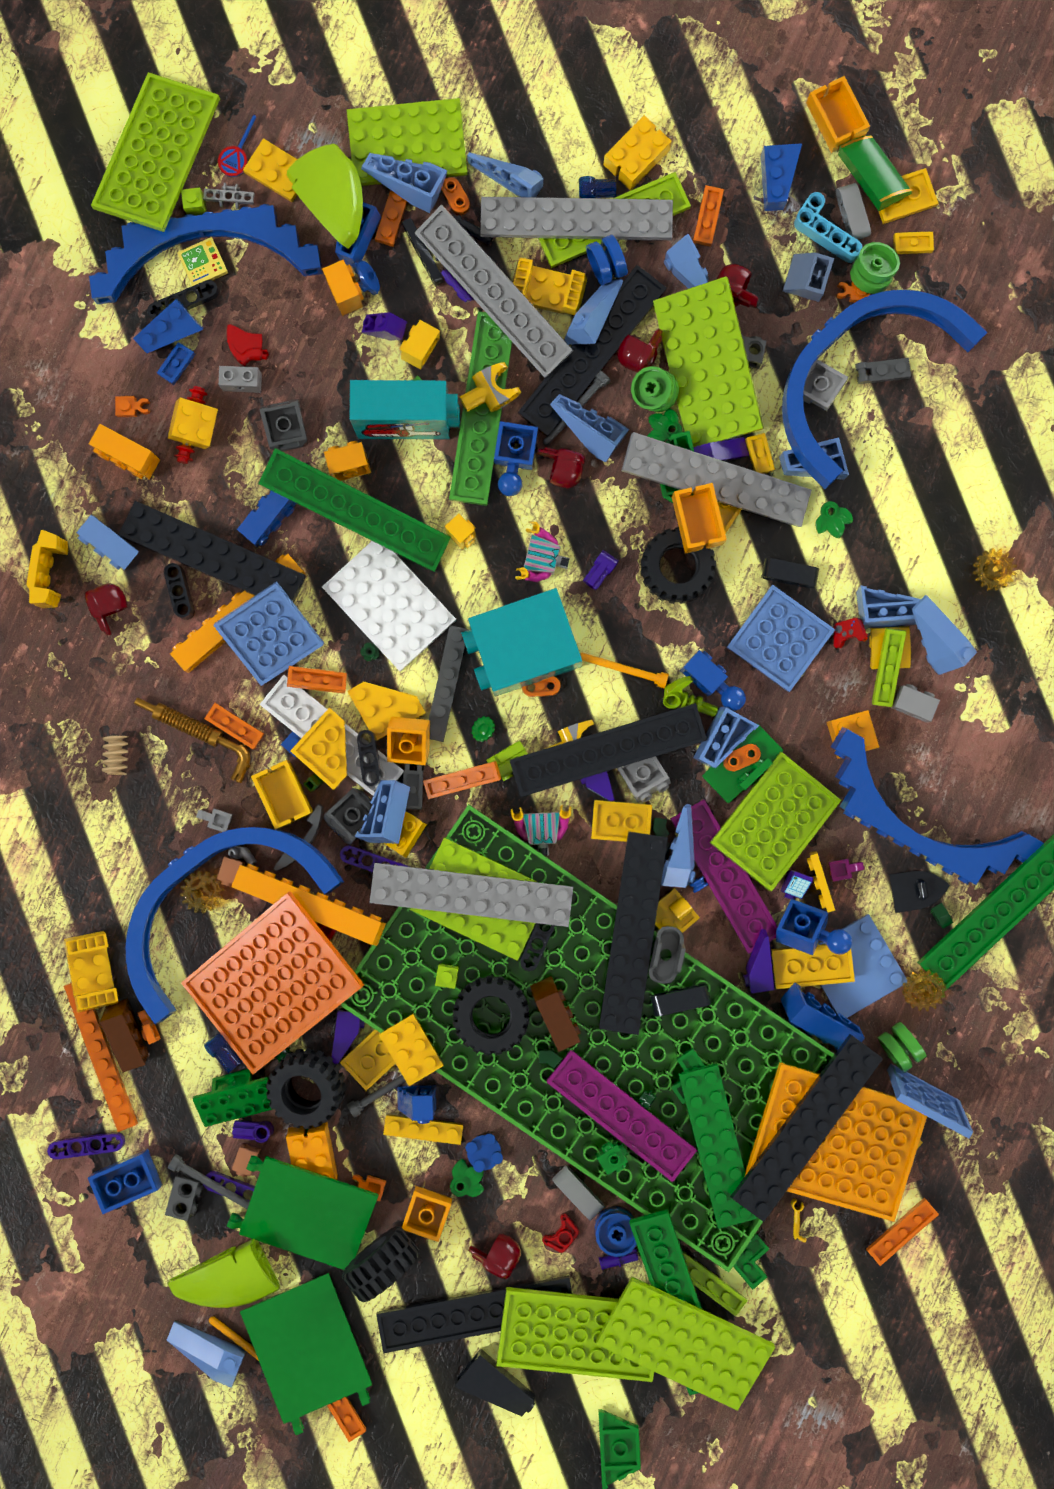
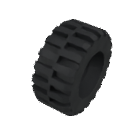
M676 527L674 530L666 529L663 533H658L650 540L641 559L640 572L644 579L643 583L646 587L648 586L649 592L652 595H657L661 601L666 600L671 604L675 602L682 604L696 599L708 588L714 578L716 561L714 560V551L710 548L706 549V546H704L702 550L689 553L696 563L695 573L690 580L680 584L667 580L660 570L662 556L670 549L684 550L679 527Z
M493 975L484 978L479 977L475 981L468 983L458 995L453 1009V1025L456 1028V1034L459 1039L461 1038L464 1041L463 1044L471 1047L474 1052H483L484 1055L492 1053L499 1055L503 1051H510L513 1049V1046L521 1042L522 1037L527 1032L529 1024L528 1001L523 991L511 980L508 981L501 976L493 977ZM488 996L502 999L510 1010L508 1025L502 1031L494 1034L479 1030L472 1016L476 1003Z
M307 1048L306 1051L304 1049H297L295 1052L288 1053L284 1059L282 1058L271 1072L266 1085L268 1089L266 1092L267 1099L271 1100L269 1105L271 1109H275V1115L278 1118L282 1117L284 1119L283 1122L286 1124L292 1123L294 1124L293 1127L296 1128L303 1126L304 1129H311L312 1126L319 1127L331 1119L343 1101L346 1084L343 1082L345 1079L344 1074L339 1072L341 1068L338 1063L334 1064L332 1062L333 1058L324 1056V1052L319 1050L314 1052V1049ZM294 1076H304L313 1080L320 1089L321 1099L310 1101L300 1097L292 1086L291 1078Z
M395 1226L365 1247L345 1268L342 1273V1279L359 1301L368 1302L383 1293L408 1271L418 1258L419 1249L403 1228Z

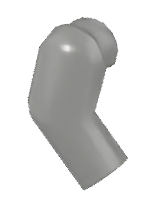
M235 846L228 851V855L231 858L244 859L247 864L252 865L257 863L247 847Z

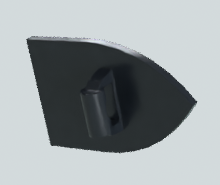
M925 871L889 874L895 913L929 907L937 902L950 886L939 876Z

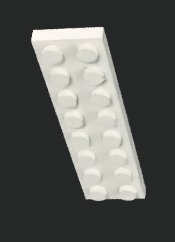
M286 675L281 677L259 704L300 738L328 710L302 688L287 687ZM345 724L347 775L374 796L378 785L368 786L362 780L357 744L358 733ZM362 737V742L364 744H369V742ZM378 750L381 780L397 781L404 773V770L394 762H387V757ZM367 753L364 757L367 764L372 763L374 755ZM370 772L367 775V781L369 783L376 781V774Z

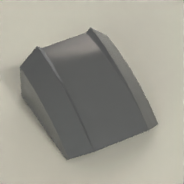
M298 399L270 404L260 408L270 449L274 450L276 448L280 451L300 448L307 442Z
M352 788L325 813L323 818L326 824L345 843L351 845L357 839L355 837L357 831L360 832L365 822L363 820L364 815H368L373 804L370 803L371 799L362 790Z

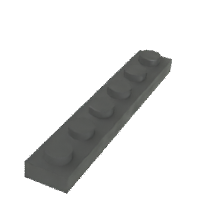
M449 626L429 715L431 740L444 742L465 649L461 632L469 629Z

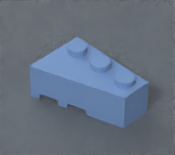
M839 437L819 442V446L843 470L837 479L844 480L849 473ZM792 449L782 452L779 456L784 475L812 477L803 468Z
M92 514L76 532L81 542L85 545L89 543L95 547L93 551L102 558L106 555L111 559L109 563L118 570L120 568L125 570L139 552Z
M862 585L857 590L859 618L863 621L865 629L916 625L912 608L921 599L901 594L886 593L884 590H873Z
M719 707L706 732L707 741L701 742L693 758L709 767L716 768L759 725L727 707Z
M381 780L370 802L373 805L368 815H364L363 820L365 822L361 831H357L355 837L369 843L399 844L410 787L396 780Z

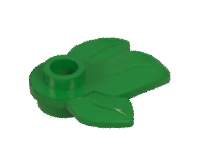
M670 408L665 411L664 415L655 413L648 417L653 430L647 437L665 442L670 435L682 432V427L678 423V414ZM671 428L676 429L673 433L669 432Z
M828 501L822 505L820 509L821 515L817 518L815 526L818 534L828 531L833 537L839 539L843 535L844 524L852 523L853 517L848 509L839 507L835 502ZM829 508L833 509V513L831 515L828 514Z
M464 1159L459 1160L452 1169L451 1193L457 1197L465 1195L470 1197L479 1196L484 1191L483 1186L479 1183L483 1177V1171L476 1172L473 1167H467ZM458 1183L463 1184V1189L461 1191L457 1189Z

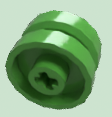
M881 242L866 244L860 250L851 268V280L863 292L869 294L884 292L899 269V256L889 245Z
M650 366L643 368L635 375L632 380L631 393L632 398L640 407L653 412H663L675 404L679 394V386L673 374L662 368Z
M899 1021L891 1027L894 1037L884 1032L877 1039L891 1061L903 1073H906L912 1068V1061L908 1055L918 1063L925 1059L927 1055L912 1033Z

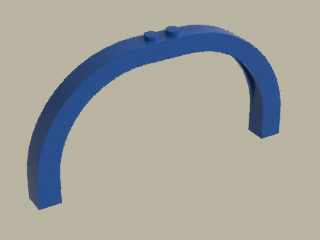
M913 290L884 291L869 295L853 303L835 319L831 317L824 324L825 328L822 331L818 329L811 336L812 340L801 352L788 375L782 399V416L785 433L796 458L803 468L824 489L837 479L843 470L819 446L806 421L803 391L808 372L813 363L853 326L868 318L884 314H906L925 319L943 329L964 350L969 352L982 340L987 332L965 311L953 303L929 293Z
M262 827L237 828L216 834L195 847H189L183 852L184 855L180 859L175 858L168 864L169 867L151 882L138 900L129 922L126 937V963L134 992L154 1024L164 1021L177 1011L157 981L151 964L149 948L150 932L155 914L168 893L218 853L239 845L260 844L278 849L291 856L306 869L324 895L330 894L343 884L344 880L318 849L298 836L282 830Z

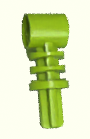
M691 676L679 678L665 687L663 704L667 708L675 709L679 705L682 708L696 703L698 712L712 717L716 716L717 706L704 702L702 696H698L695 699L694 694L688 696V692L683 691L686 686L693 682Z

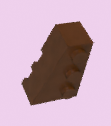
M552 976L530 985L535 1003L558 1052L580 1043L578 1035L581 1034L577 1022L573 1024L571 1020L574 1017L569 1006L565 1007L563 1003L566 1000L561 989H557Z
M128 998L118 1001L117 1004L106 1006L100 1024L122 1073L145 1065L149 1056L148 1050L143 1044Z

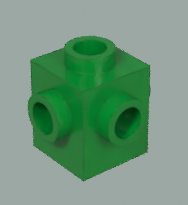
M611 1141L607 1142L601 1147L602 1150L596 1153L597 1160L607 1175L614 1171L619 1172L623 1170L628 1162L626 1157L628 1155L627 1150L623 1144L618 1145L616 1141L613 1143Z

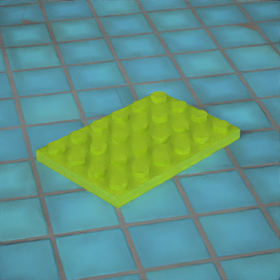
M460 98L347 109L351 159L359 175L361 186L382 184L361 169L369 153L391 156L394 160L399 161L410 159L412 163L417 164L428 162L447 170L446 177L468 175Z
M782 752L772 761L773 764L761 775L710 841V844L769 891H773L841 802V799Z
M446 838L443 839L429 868L431 870L537 882ZM410 908L411 911L517 961L535 925L532 922Z

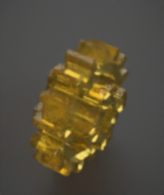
M992 548L989 552L987 550L982 552L983 556L980 555L976 558L979 562L973 564L977 568L973 574H978L979 577L975 580L982 581L981 587L988 585V590L994 587L997 591L1001 587H1007V583L1014 581L1011 576L1017 574L1013 571L1017 565H1012L1011 562L1014 560V557L1009 559V552L1002 554L1001 548L997 552Z
M198 871L197 876L194 873L190 874L191 880L188 878L184 880L187 885L181 886L185 892L181 893L180 896H185L186 899L182 903H189L188 910L194 907V913H198L201 909L203 914L207 912V908L213 911V905H220L217 900L223 899L219 892L223 891L224 888H219L218 885L222 882L215 881L216 875L209 877L210 872H205L203 875L202 871ZM201 879L199 885L192 886L195 881ZM210 883L212 884L214 891L209 886ZM203 889L208 895L201 896V893L196 890ZM206 899H212L210 903L203 905Z
M920 969L919 974L912 972V978L906 977L907 983H903L904 990H902L906 1003H910L911 1008L917 1006L918 1011H921L922 1007H924L926 1011H929V1007L932 1006L936 1009V1003L942 1004L941 998H946L944 992L946 991V986L943 979L939 978L938 973L931 975L930 970L923 973L922 969Z

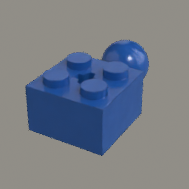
M501 421L499 423L494 464L507 466L506 473L502 474L498 480V488L505 496H515L522 489V479L518 475V468L532 470L538 427ZM518 443L520 448L514 449L512 446Z
M699 650L681 668L680 672L686 677L691 676L693 678L692 683L707 697L716 690L721 695V702L724 707L737 711L744 706L746 702L744 691L736 686L729 687L724 682L728 677L725 674L727 671L719 664L716 666L711 661L712 657L707 652Z
M793 899L790 900L776 930V942L810 955L814 954L819 941L827 943L829 950L838 955L847 953L852 946V938L845 930L825 931L828 912Z

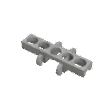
M224 183L222 186L223 190L204 188V201L219 202L222 208L224 201L235 202L236 209H239V204L254 205V192L238 191L240 190L238 184L227 186ZM210 193L213 194V196L209 198L206 196V194ZM227 193L232 194L231 199L225 198ZM248 196L251 197V199L247 201L244 199V197Z

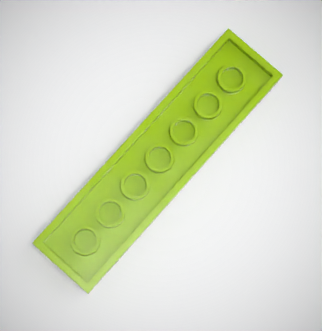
M676 171L613 198L673 200V216L691 207ZM538 238L551 268L586 254V245L595 241L601 245L602 239Z

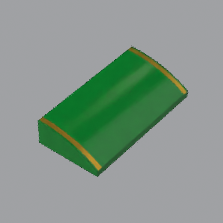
M871 135L858 137L840 145L838 156L878 211L912 194V190Z

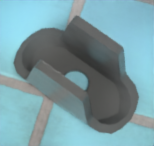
M666 926L662 927L657 933L649 968L650 978L657 983H671L675 980L676 975L681 972L686 949L684 936L679 929ZM663 949L671 951V958L669 960L661 959L660 952Z

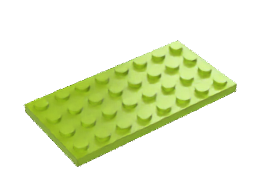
M148 72L92 201V208L164 232L220 101L219 95Z
M726 276L653 300L659 328L663 331L662 341L669 370L678 381L679 394L677 404L684 432L690 431L693 447L732 439L764 429L728 277Z
M631 1277L596 1339V1345L737 1411L775 1349L774 1343L634 1277Z
M506 1287L496 1361L497 1366L653 1382L654 1371L596 1345V1339L619 1299Z

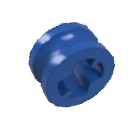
M704 876L697 878L693 883L689 884L690 887H693V893L700 891L708 885L704 881Z

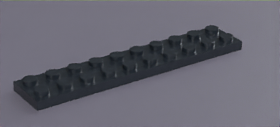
M636 265L623 281L596 343L572 344L571 348L574 351L542 381L518 411V414L534 427H538V430L548 437L562 420L552 408V401L560 394L577 402L599 371L603 370L618 351L623 339L627 335L632 334L654 306L653 300L659 299L667 287Z
M134 501L118 534L122 538L254 596L277 581L294 603L306 578L300 572L137 501Z
M695 703L510 759L509 761L520 797H524L707 741V737Z
M628 831L599 1029L639 1035L668 837Z
M849 1034L737 1186L731 1198L764 1222L883 1058Z
M569 1275L510 1286L511 1288L573 1294ZM506 1287L378 1311L376 1316L383 1354L501 1331Z

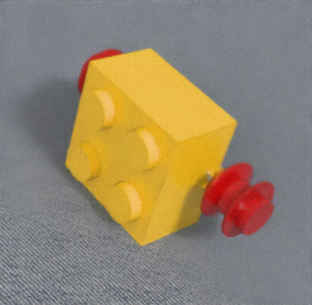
M193 386V389H189L192 393L191 397H187V399L179 398L175 402L168 433V439L183 443L176 446L179 452L174 455L177 458V462L183 464L193 461L190 458V454L195 453V451L190 447L191 445L202 449L210 446L218 411L216 408L204 405L206 402L203 400V396L208 394L204 392V388Z

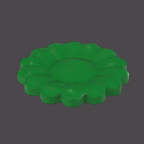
M485 716L478 718L472 726L471 733L473 738L478 742H484L489 737H492V733L495 731L494 721L490 717Z

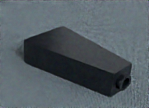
M481 1348L455 1379L456 1388L521 1417L526 1412L529 1413L535 1405V1394L505 1368L497 1366L496 1361Z

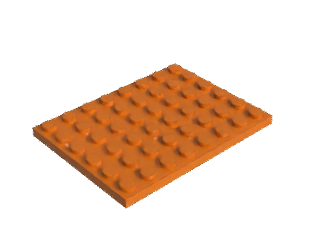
M291 891L286 893L181 982L252 1074H255L364 986L360 978Z

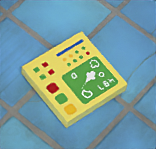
M212 237L177 252L192 286L206 280L213 281L228 274Z

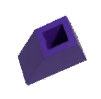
M390 312L366 314L362 333L389 341L402 340L407 321Z

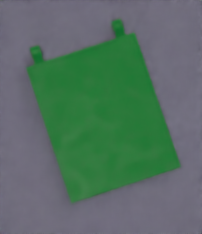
M251 1155L246 1169L253 1172L260 1171L244 1219L239 1214L232 1213L227 1227L231 1229L240 1228L239 1235L345 1270L356 1257L379 1194L268 1156L265 1157L264 1161H261L257 1156Z
M329 1273L240 1311L283 1424L291 1422L295 1435L303 1433L304 1425L300 1419L301 1416L357 1392L359 1394L362 1406L370 1403V1396L366 1388L372 1386V1381Z

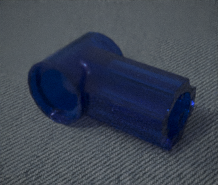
M583 176L578 179L579 198L616 197V179H595L593 176Z
M220 1032L204 1043V1047L209 1055L216 1058L227 1073L242 1062Z

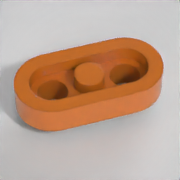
M453 177L446 178L442 186V193L456 215L466 214L470 208V202L457 179ZM454 185V188L449 189L448 186ZM462 201L463 204L458 205L457 202Z
M553 676L534 683V691H529L528 686L522 687L523 693L528 697L553 696L560 690V681ZM553 683L554 689H548L547 684Z
M754 744L738 748L723 760V766L726 770L733 772L751 765L759 760L761 756L760 749ZM749 750L754 752L753 757L748 756ZM731 758L736 759V765H731Z

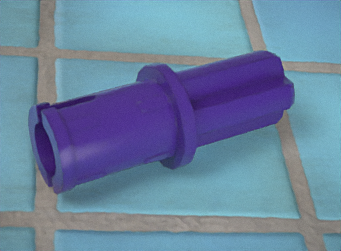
M633 1249L632 1252L625 1256L614 1257L608 1255L599 1257L602 1270L615 1266L621 1267L623 1264L639 1260L636 1249Z

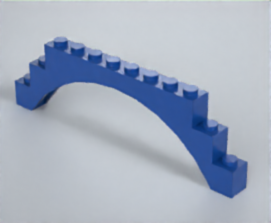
M263 204L256 208L242 207L240 210L234 211L225 209L219 213L205 212L203 215L197 216L188 214L182 218L170 217L164 232L134 222L123 225L121 227L124 248L114 247L111 250L105 251L108 273H95V275L89 276L92 299L97 305L114 303L129 280L148 261L162 251L182 242L205 237L243 239L267 247L285 258L304 277L323 274L318 245L305 244L303 247H300L296 225L284 224L278 227L277 213L274 206Z
M842 727L831 745V748L836 750L834 754L845 759L835 776L840 780L838 784L849 789L839 806L845 810L843 814L852 819L855 816L860 818V823L869 829L871 826L878 829L876 833L885 838L890 835L894 838L892 842L901 847L904 845L909 846V851L918 857L923 854L927 857L925 861L934 866L937 863L942 865L943 868L941 870L951 876L953 873L959 875L958 880L967 885L970 882L977 885L986 869L995 874L998 871L1005 874L1014 858L1023 863L1044 844L1023 831L998 841L977 845L950 844L932 840L916 833L897 818L886 806L877 791L867 765L864 738Z

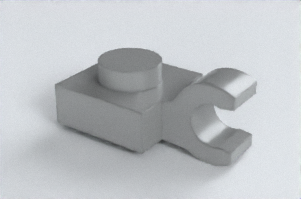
M214 808L212 814L198 810L196 817L209 821L207 827L225 832L228 831L233 814Z

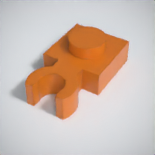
M853 281L851 286L845 282H840L837 285V288L844 289V293L837 294L836 297L839 299L849 296V302H857L870 295L857 288Z
M115 396V415L117 417H137L136 412H141L144 415L150 414L148 409H142V406L150 404V401L142 398L136 402L135 396Z
M145 1010L140 1011L138 1016L143 1024L141 1032L144 1040L148 1041V1044L160 1040L161 1038L154 1022Z
M353 1175L352 1179L359 1182V1185L356 1187L379 1194L377 1201H381L386 1180L369 1175L366 1180H363L360 1175Z

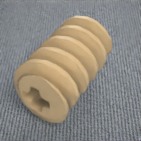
M128 736L103 737V740L108 742V744L103 745V748L108 751L102 753V756L108 759L102 761V764L107 765V767L102 768V771L107 773V775H127V773L121 770L127 768L122 762L127 761L128 758L123 757L122 754L128 753V750L122 747L128 745V742L123 741Z

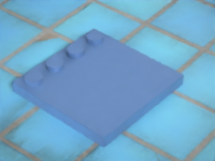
M277 581L213 625L261 686L324 644Z
M771 585L726 648L790 692L835 629L780 589Z
M869 914L842 928L852 938L851 952L855 982L820 985L836 1014L840 1013L846 1018L908 983L907 978ZM820 941V942L818 943V945H820V944H827V943H824V942Z
M893 1064L889 1065L887 1072L897 1101L968 1139L971 1137L973 1130L959 1099L908 1072L903 1073Z

